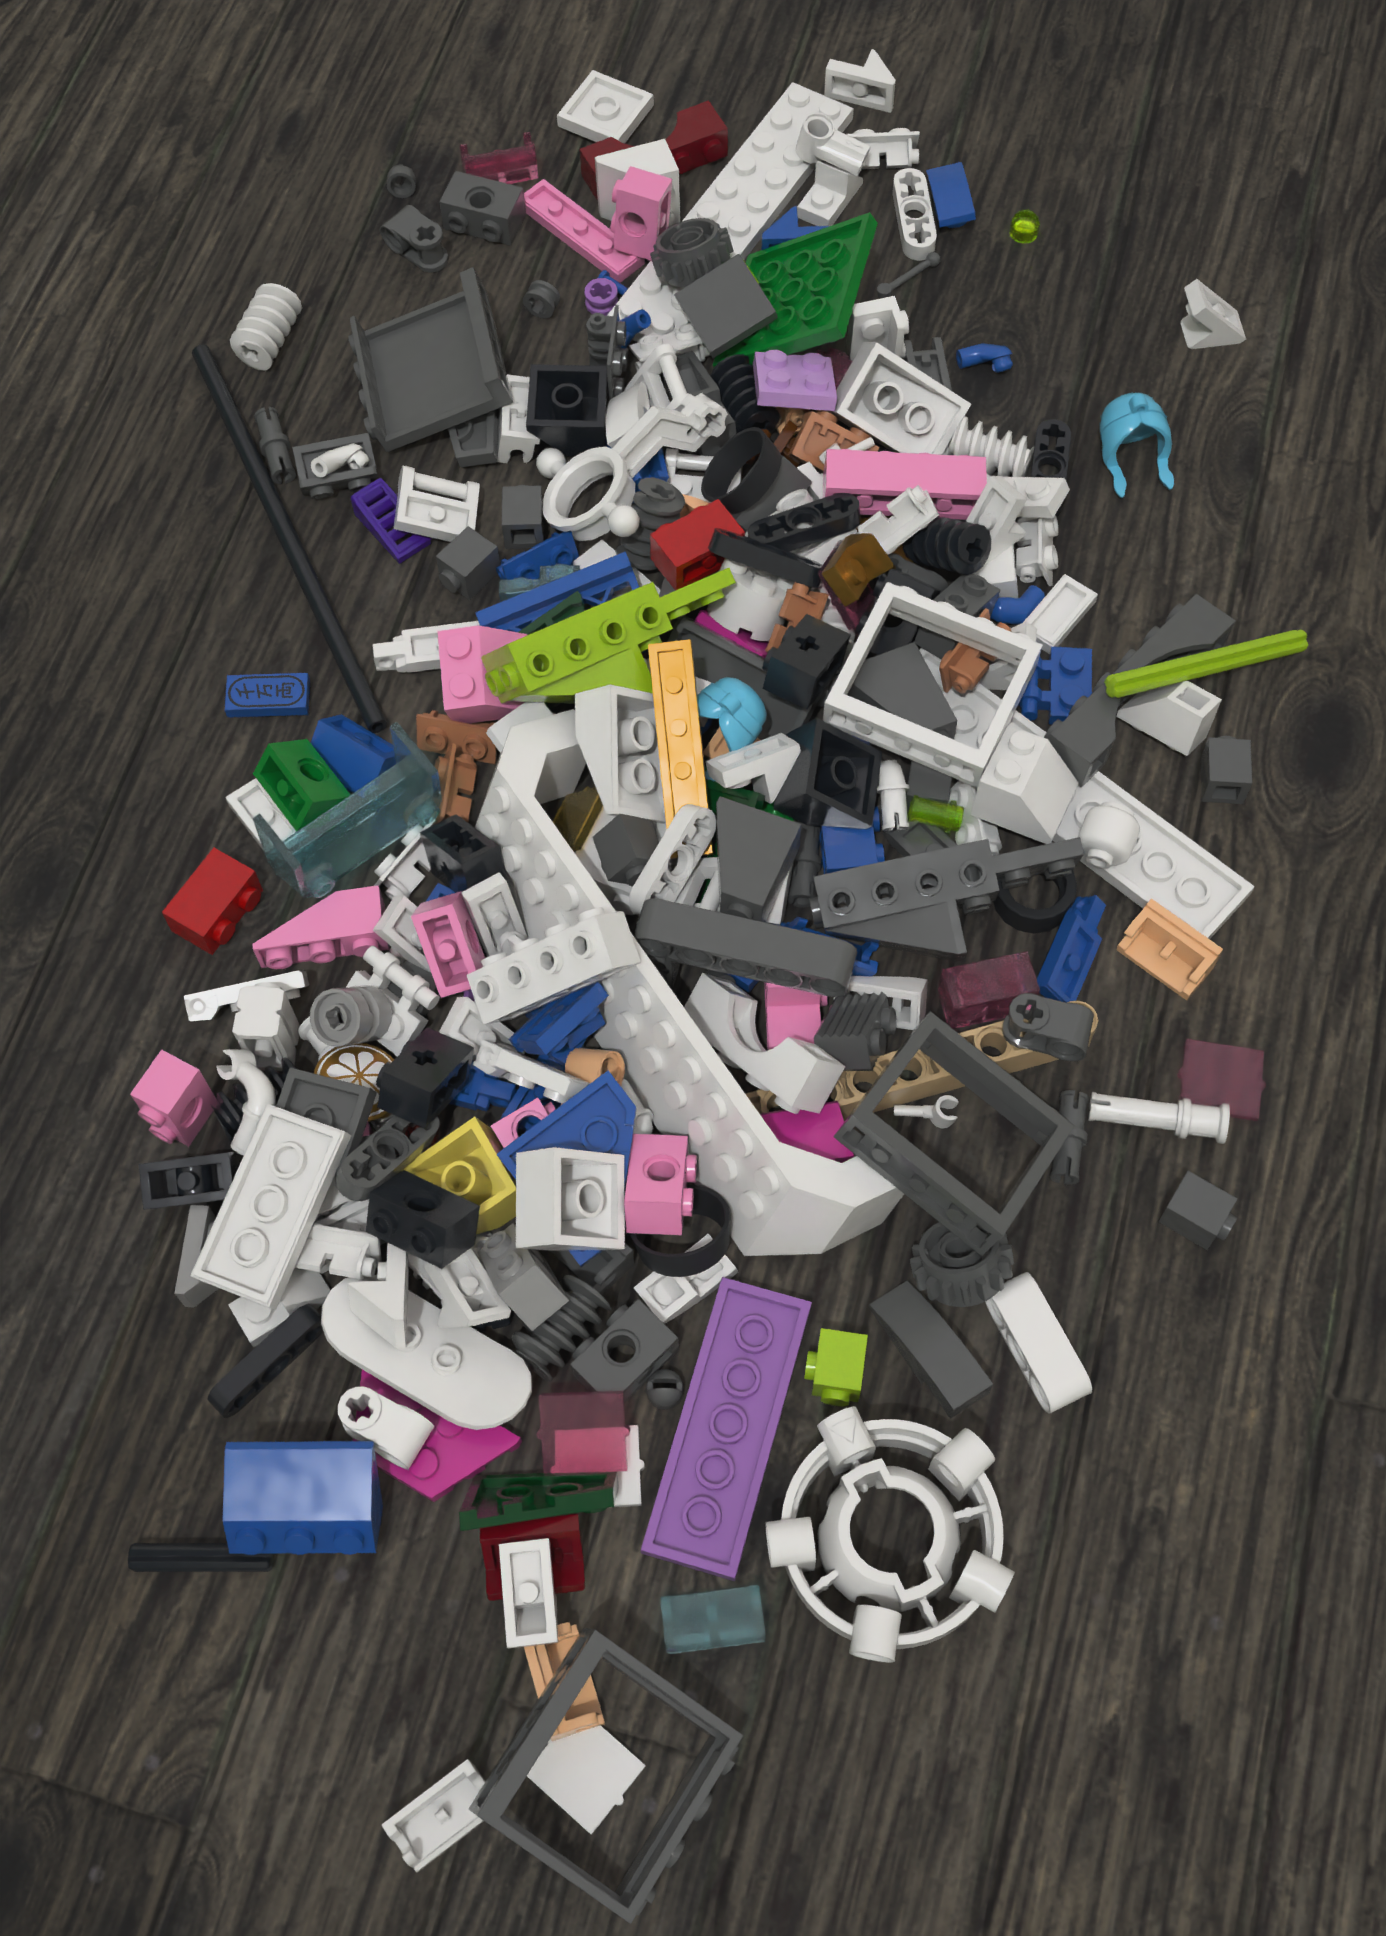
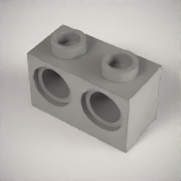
M514 1223L505 1230L498 1231L490 1236L485 1242L484 1247L477 1252L498 1295L531 1331L536 1329L569 1301L544 1256L536 1249L516 1248V1226Z

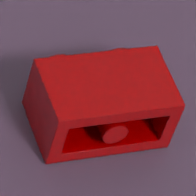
M719 499L705 506L696 507L688 515L672 523L663 524L650 534V559L675 591L720 570L725 558L708 549L715 528L725 529L745 536V531Z
M214 847L162 911V914L172 932L213 955L220 945L226 944L235 932L236 924L243 915L256 907L263 889L253 869Z

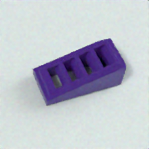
M378 478L351 496L355 516L399 564L431 544L429 537L411 533V537L397 545L395 541L409 532L392 529L389 532L386 531L394 526L397 495L382 478ZM389 510L391 511L390 513L386 514L385 516H383V517L380 518L379 520L377 519V517L381 516V515L384 514L385 512H387V511H389Z

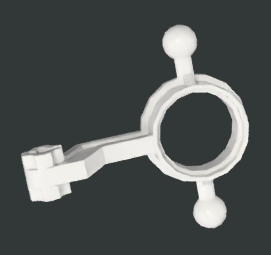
M702 393L697 396L689 394L680 403L682 406L681 412L651 406L612 449L605 446L591 448L574 456L569 462L566 461L564 454L556 448L544 449L537 457L536 466L542 476L552 479L542 499V513L545 519L555 529L563 532L571 531L573 538L578 541L596 539L610 530L619 537L631 536L638 529L640 520L636 510L631 507L635 495V482L632 478L663 446L696 452L711 435L716 438L720 436L726 429L725 419L728 415L726 410ZM608 475H613L610 489L598 504L584 514L568 518L573 503L583 490L594 481Z

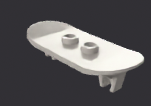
M377 1275L373 1277L365 1276L363 1280L348 1277L329 1291L322 1305L321 1325L327 1341L339 1355L447 1421L460 1427L474 1430L495 1428L512 1420L526 1406L532 1393V1376L524 1360L512 1350L472 1327H438L437 1322L441 1309L409 1290L406 1348H395L350 1310L348 1283L378 1281Z

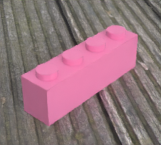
M827 449L823 472V498L838 493H849L859 500L860 515H874L881 511L885 516H892L893 514L886 505L902 494L908 487L913 489L919 485L923 491H928L939 513V517L967 520L987 484L986 457Z

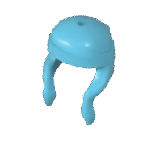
M1128 393L1115 398L1105 407L1099 424L1100 439L1102 440V457L1113 476L1114 491L1120 498H1123L1127 486L1126 479L1116 459L1119 445L1140 441L1154 434L1157 435L1158 477L1168 490H1172L1174 476L1168 468L1172 439L1167 416L1163 409L1152 397L1143 393Z
M725 677L716 683H711L697 695L699 716L719 719V726L729 752L750 745L757 739L763 729L762 725L766 721L767 712L763 701L749 685L739 679ZM706 770V779L714 781L712 778L709 777L708 771Z

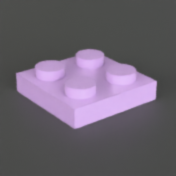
M779 350L755 352L753 371L757 405L835 411L837 393L831 357H824L817 353L787 355Z

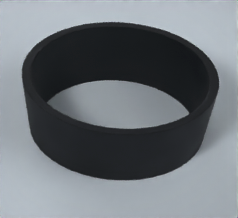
M752 427L737 433L719 449L709 463L701 484L703 497L710 502L719 499L731 514L745 511L763 497L776 479L781 466L780 451L760 428ZM760 453L755 466L747 477L736 488L727 493L732 479L748 460Z
M687 1185V1188H693L694 1192L693 1214L711 1218L722 1228L711 1242L694 1251L666 1254L653 1251L643 1245L647 1234L630 1233L642 1262L652 1271L670 1277L695 1275L706 1271L718 1263L725 1255L730 1240L729 1207L718 1193L706 1187Z

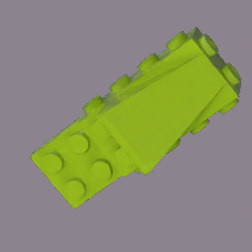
M730 568L724 569L662 597H659L654 583L651 582L481 656L487 671L485 674L487 686L494 696H498L500 703L520 701L575 704L576 693L610 684L653 693L651 674L641 652L648 649V644L662 643L659 635L673 629L670 623L671 620L725 597L722 589L736 583Z

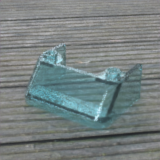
M397 721L390 725L396 765L293 835L282 841L260 813L253 818L267 863L282 880L302 897L321 898L334 888L335 882L416 826H425L439 815L442 795L438 770Z

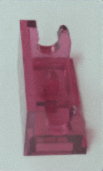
M530 132L523 133L524 146L505 150L497 149L484 154L470 156L467 143L459 145L463 172L507 184L538 179L534 142H531Z

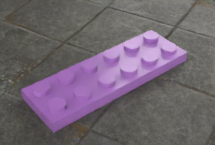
M722 1277L643 1540L641 1554L735 1581L812 1302Z

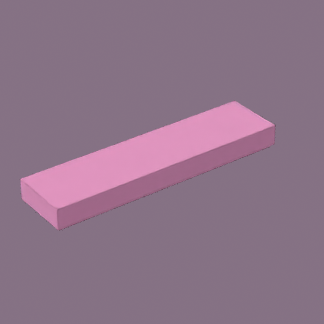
M542 179L524 193L526 214L598 269L608 271L610 277L619 283L645 264L644 258L615 250V233L611 232L606 225L546 180Z

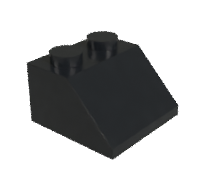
M531 364L526 430L553 448L560 450L568 457H574L591 448L606 447L605 415L609 403L607 366Z
M818 718L785 734L800 744L801 753L778 793L773 809L805 825L858 829L872 827L882 752Z

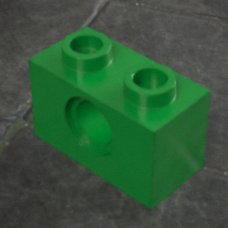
M308 739L268 743L253 772V775L296 832L335 827L352 798Z

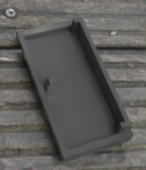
M686 615L678 617L667 642L691 639L696 677L711 683H716L725 677L739 679L749 685L763 701L767 716L766 721L762 725L763 729L757 737L758 739L763 740L779 733L785 735L809 722L823 691L806 710L762 689L767 671L762 669L765 658ZM712 719V724L719 728V719Z

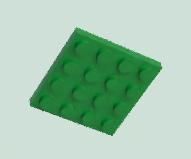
M869 212L749 254L746 264L759 281V286L775 309L778 318L716 356L712 366L715 367L718 362L726 357L736 354L749 356V364L753 365L755 352L779 350L790 355L844 338L878 224L873 215Z

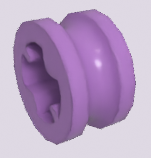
M597 278L590 281L585 287V306L591 314L601 313L607 316L618 302L616 284L606 278Z

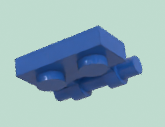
M1051 646L1049 660H1042L1039 657L1037 667L1018 704L1021 707V714L1032 721L1037 719L1038 710H1048V724H1053L1058 719L1063 722L1069 716L1071 708L1081 696L1084 695L1088 698L1092 694V649ZM1038 679H1049V691H1042L1038 687Z

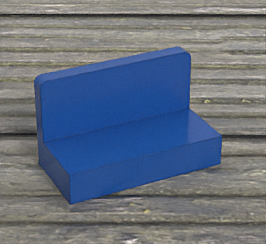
M342 714L320 719L311 740L313 747L344 787L365 801L374 799L383 773L400 768L406 756V752Z

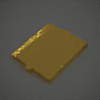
M587 786L583 791L567 794L553 820L554 825L573 851L581 850L603 807L596 787L590 788Z

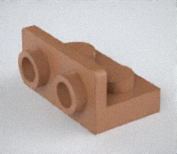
M817 410L816 413L810 411L803 414L800 420L803 424L788 455L804 464L810 461L816 470L823 473L824 464L819 459V456L834 443H837L841 449H847L871 436L855 427L847 430L836 424L838 418L825 410ZM874 445L873 447H871V448H869V449H867V450H865V451H877V452H878V450H879L880 447H878L877 445Z

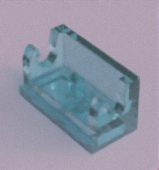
M758 1585L677 1596H661L660 1598L667 1654L765 1642L766 1634Z

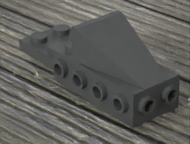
M1078 837L992 856L989 840L984 839L813 876L817 897L809 898L814 924L816 928L824 927L826 934L833 937L862 943L872 941L879 943L881 947L953 962L963 961L967 950L958 909L963 908L964 915L989 910V905L992 904L991 902L996 901L1000 891L998 882H1002L1003 889L1028 884V879L1033 875L1045 873L1046 880L1072 874L1071 870L1078 865L1083 857L1084 851L1081 838ZM842 904L847 905V906H844V907H839V908H837L839 905H842Z

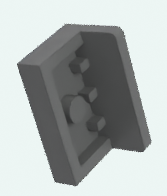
M369 432L292 447L300 490L303 496L310 495L311 499L327 498L334 495L333 490L348 487L350 492H358L378 479ZM352 443L363 447L362 451L369 457V462L364 468L352 470L349 464H346L325 477H317L311 469V462L316 457L329 450Z

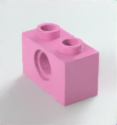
M630 166L624 178L616 181L612 192V202L616 203V211L610 226L611 232L615 233V250L652 261L650 253L654 251L653 246L656 244L658 236L669 228L671 178Z
M462 891L423 902L411 915L440 998L470 990L471 987L467 974L482 968L481 960L485 958L472 919L461 894Z
M162 1049L130 1094L140 1108L138 1115L151 1124L149 1131L168 1144H172L174 1140H177L188 1147L214 1111L212 1106L216 1108L218 1105L216 1097L200 1070Z
M633 1134L624 1199L626 1233L682 1235L684 1216L692 1217L694 1192L693 1188H687V1182L695 1183L697 1172V1155H688V1136Z

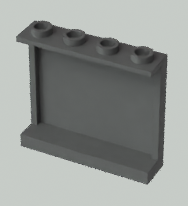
M474 267L460 272L463 286L462 292L364 331L356 317H350L352 334L348 335V339L358 360L353 363V366L363 386V389L359 390V397L368 413V417L364 418V424L372 440L378 439L386 452L513 403L488 292Z

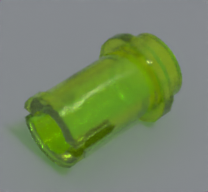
M913 795L908 811V822H918L944 828V833L949 834L951 830L959 831L964 807L958 806L955 800L945 803Z

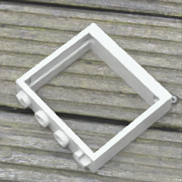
M887 582L825 701L823 721L843 732L978 788L979 781L1037 667L1043 645L1035 642L1026 634L1010 632L995 626L993 622L986 618L973 617L956 610L949 603L936 602L917 594L916 591L909 587L897 586ZM888 614L1018 666L979 749L970 747L847 695Z

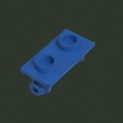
M571 531L560 534L554 532L550 538L531 547L532 549L524 551L508 560L505 558L501 560V565L496 567V571L503 582L507 581L512 597L527 592L573 568V561L579 557Z

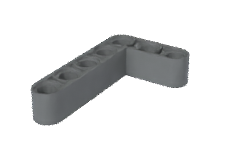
M647 899L644 901L634 933V938L671 990H673L679 966L682 963L824 996L842 997L848 992L857 956V949L849 942L841 939L662 899Z

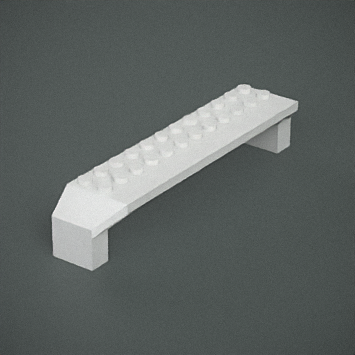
M574 709L510 727L475 825L478 831L499 846L509 889L528 939L538 938V941L545 939L544 931L553 926L563 923H570L573 926L579 923L577 915L585 911L603 907L604 913L616 912L540 805L573 794L585 767L586 761L576 738ZM632 935L641 963L598 981L609 995L598 1005L600 1008L599 1012H601L606 1024L592 1034L603 1050L620 1053L625 1064L623 1079L629 1082L644 1108L652 1111V1122L660 1134L688 1136V1155H697L695 1185L711 1189L725 1200L730 1211V1236L744 1256L821 1254L882 1224L904 1193L858 1156L840 1163L779 1142Z

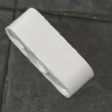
M1025 1272L1004 1282V1289L998 1291L996 1295L985 1301L1042 1408L1049 1414L1091 1394L1092 1385L1089 1376L1033 1277L1028 1272Z

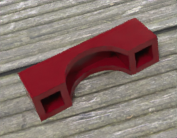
M709 100L677 112L676 127L665 140L679 169V174L728 156V128ZM609 137L579 149L582 178L597 201L595 157L635 146L624 144L613 137Z

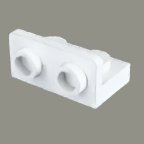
M895 296L854 304L848 323L845 352L849 366L863 342H877L900 358H905L904 334L909 333V321L905 310L900 311Z

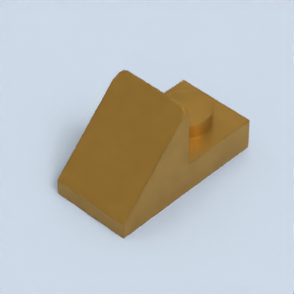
M850 534L844 538L823 570L822 575L846 607L859 599L870 580L892 569L894 564L873 534Z

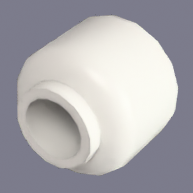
M1104 802L1101 806L1091 808L1085 816L1078 835L1081 838L1086 861L1101 869H1108L1111 865H1120L1127 862L1137 841L1140 826L1134 818L1133 811L1120 803Z

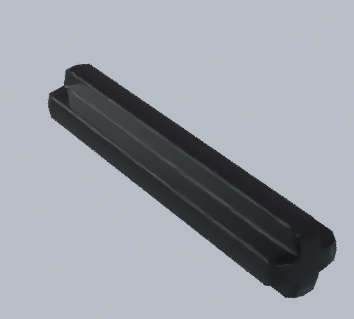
M134 1543L130 1546L128 1552V1568L134 1572H269L272 1570L274 1563V1554H229L227 1543Z

